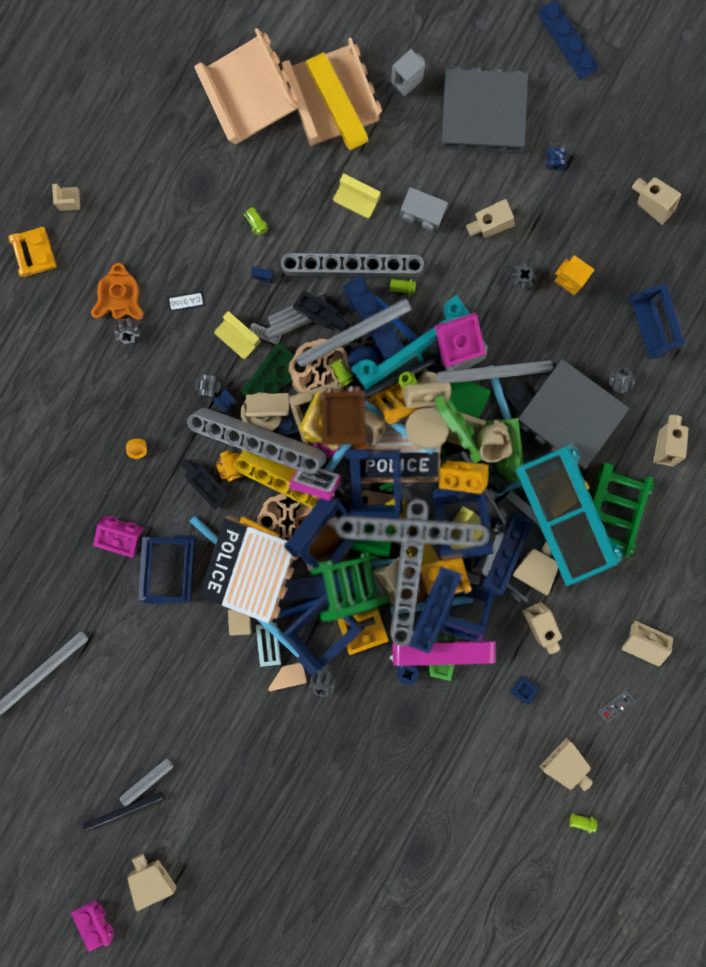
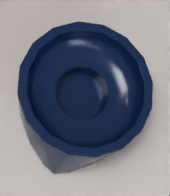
M368 346L354 347L349 352L347 363L355 366L363 360H370L378 367L380 365V353L378 350Z

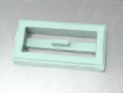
M257 624L256 632L260 667L280 665L279 640L274 636L276 660L273 661L270 631L266 628L268 661H264L261 629L265 627L262 624Z

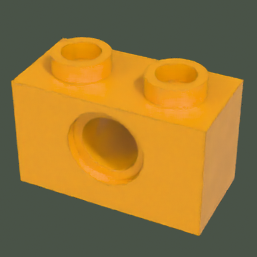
M574 255L570 260L566 258L555 273L558 275L555 282L575 295L583 287L594 269Z
M447 460L440 468V489L482 493L488 485V465Z

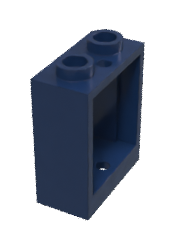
M469 583L471 587L470 592L465 593L463 591L456 594L485 602L480 625L449 617L454 599L453 596L440 627V632L481 643L494 593L482 588V585Z

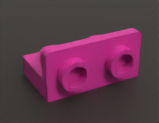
M104 516L97 525L93 546L133 558L136 554L139 536L143 532V527L135 523L120 521L112 516Z
M96 899L71 912L88 952L102 945L108 946L111 943L114 935L113 929L110 924L106 923L104 909L100 904L98 905Z

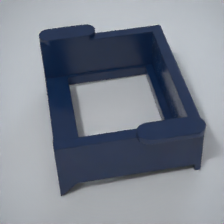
M667 283L645 289L638 295L632 293L629 296V302L633 305L649 359L653 357L657 359L673 349L685 345ZM659 294L674 343L669 345L654 300Z
M350 448L347 450L345 458L350 459L353 504L349 511V516L399 518L403 512L401 448ZM392 458L395 505H363L360 459Z
M435 489L433 491L436 521H446L444 504L477 500L481 525L488 531L489 535L487 542L483 546L450 550V544L440 543L442 562L449 559L493 555L494 548L485 491L482 493Z
M331 497L330 500L320 498L289 541L284 544V549L295 558L300 556L312 569L320 568L319 562L307 552V549L335 511L341 517L349 515V511L334 497ZM343 537L326 562L332 561V565L339 563L357 538Z
M175 535L174 538L142 537L138 600H143L144 603L150 604L192 602L196 549L195 536ZM153 543L186 545L182 597L149 595Z
M327 592L282 634L299 654L298 661L309 674L322 670L366 629L353 615L343 617L352 628L317 659L297 634L330 603Z

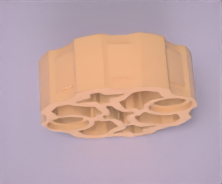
M327 339L306 342L300 346L289 363V373L291 374L292 385L298 393H302L316 388L317 385L319 387L324 386L325 376H327V385L337 380L339 390L343 391L344 387L338 383L340 381L330 365L342 358L351 375L352 368L347 363L348 354L346 351L339 347L315 360V364L311 362L305 365L303 373H298L294 369V365L297 362L296 357L327 341ZM333 354L334 356L328 360L327 365V357ZM321 364V369H325V372L319 376V372L315 371V368ZM313 375V383L309 386H306V384L311 381V376Z
M280 494L270 497L265 501L260 514L257 516V523L262 525V519L265 516H270L273 524L268 529L280 534V527H283L282 537L280 538L286 540V537L289 539L292 537L293 528H295V524L290 525L287 534L286 525L282 523L287 519L288 511L290 520L294 521L296 518L308 515L312 508L298 501L291 504L290 508H287V505L281 503V501L287 500L288 496ZM277 505L283 508V518H281V510L278 509ZM300 505L301 508L296 511V518H293L294 509Z

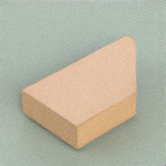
M300 662L282 666L269 686V691L307 683L305 670Z

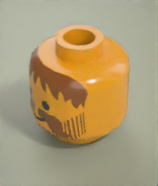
M231 450L220 454L221 458L216 461V466L222 479L231 482L243 477V474L238 472L234 466L240 453H232Z

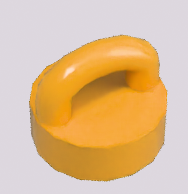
M143 439L128 441L126 444L127 455L133 459L144 457L147 453L146 441Z

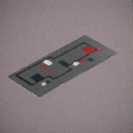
M625 690L600 709L598 713L608 724L636 701Z

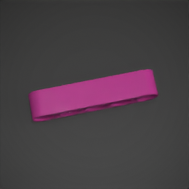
M482 640L481 643L475 641H435L430 654L414 649L408 644L398 646L392 643L393 665L496 663V641Z

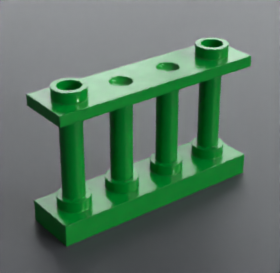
M602 463L591 498L602 522L628 529L625 542L609 537V540L614 542L615 545L618 544L620 546L622 557L629 558L636 548L634 540L647 497L652 494L654 489L653 477H644L643 482L615 474L612 470V464ZM613 481L640 490L637 502L608 493L606 490L608 482L611 483ZM608 501L633 509L631 522L602 513V510H600L602 502ZM585 514L577 542L589 545L590 542H593V540L597 541Z
M364 552L359 554V558L333 565L332 561L319 563L320 568L311 570L312 574L323 572L330 602L329 610L321 612L322 621L340 619L391 603L389 594L381 596L380 592L377 591L371 560L381 558L380 555ZM363 562L370 593L368 597L364 593L358 563ZM346 566H350L357 596L355 600H352L345 570ZM337 569L344 601L342 606L338 603L331 571Z

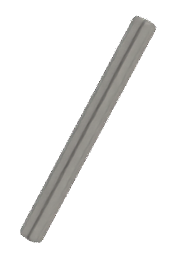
M402 300L296 357L298 364L305 366L411 310L409 302Z
M552 361L445 371L437 373L436 377L438 383H455L548 373L553 371Z
M79 632L0 700V716L88 641L87 635L84 632Z

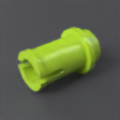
M254 207L244 213V216L253 228V233L261 235L267 231V223L262 221Z
M391 278L390 292L408 293V295L415 294L416 282L412 281V279L405 281Z
M342 358L330 365L340 381L338 383L342 384L343 387L354 381L352 378L353 374L350 375Z
M404 372L399 377L400 386L403 388L421 384L411 372Z
M572 813L569 827L587 830V833H595L597 820L592 816L587 818Z

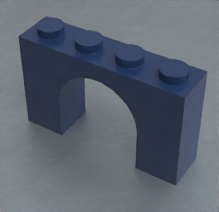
M362 275L343 285V297L353 314L357 312L363 321L383 311ZM390 322L369 332L375 344L374 349L379 351L380 359L383 363L405 348Z

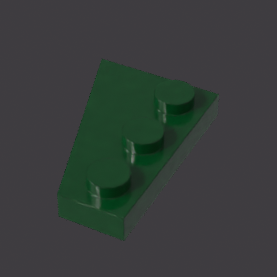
M277 343L242 389L241 393L245 396L259 392L274 394L290 383L292 378L289 373V363L292 361L294 354ZM298 362L294 365L296 372L303 373L304 366H300Z

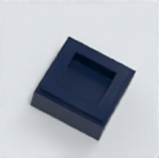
M252 266L251 275L253 279L272 283L274 278L273 271Z
M521 676L510 693L526 705H529L540 688Z

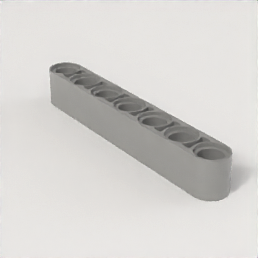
M289 253L282 257L281 266L284 274L296 277H358L362 275V277L416 278L422 273L424 261L418 255ZM288 261H294L296 266L293 269H287L285 264ZM309 261H314L317 264L314 269L306 268V264ZM333 261L337 263V267L333 270L326 267L328 262ZM355 262L358 267L355 270H350L347 264ZM370 262H375L379 267L376 270H370L367 265ZM395 262L399 265V268L391 270L388 264ZM415 262L420 268L413 271L409 268L410 263Z
M208 408L198 409L187 419L188 427L194 432L308 474H314L326 462L325 453L318 448Z
M419 498L409 500L406 506L405 519L427 520L428 507L426 503ZM415 503L422 504V511L418 514L412 513V506ZM409 526V527L407 528V534L410 535V536H412V534L409 533V528H410V526ZM402 541L391 623V637L398 646L407 645L412 637L424 542ZM409 546H416L417 552L414 555L409 556L406 554ZM413 567V575L408 577L403 575L405 568ZM405 588L412 590L411 595L408 597L401 596V591ZM402 609L409 611L408 616L405 618L398 616L399 611ZM399 630L406 631V636L402 639L395 637Z
M349 515L342 516L337 522L339 534L346 538L479 546L485 544L489 537L488 531L478 523ZM345 521L353 524V528L348 532L341 529V525ZM366 523H373L375 528L371 533L363 531V526ZM388 524L396 525V531L393 534L385 533V527ZM415 525L418 527L417 533L412 536L408 535L407 528ZM431 527H439V534L437 536H429L428 532ZM454 528H460L461 530L457 538H451L450 536ZM476 529L482 530V536L479 539L472 538V533Z

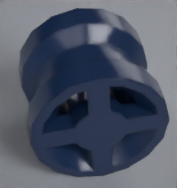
M561 147L546 150V156L548 157L546 168L549 170L566 168L565 156L567 150Z
M225 388L218 397L212 399L225 414L229 413V409L232 406L238 404Z
M415 665L397 667L396 672L401 683L411 685L417 681L419 674Z

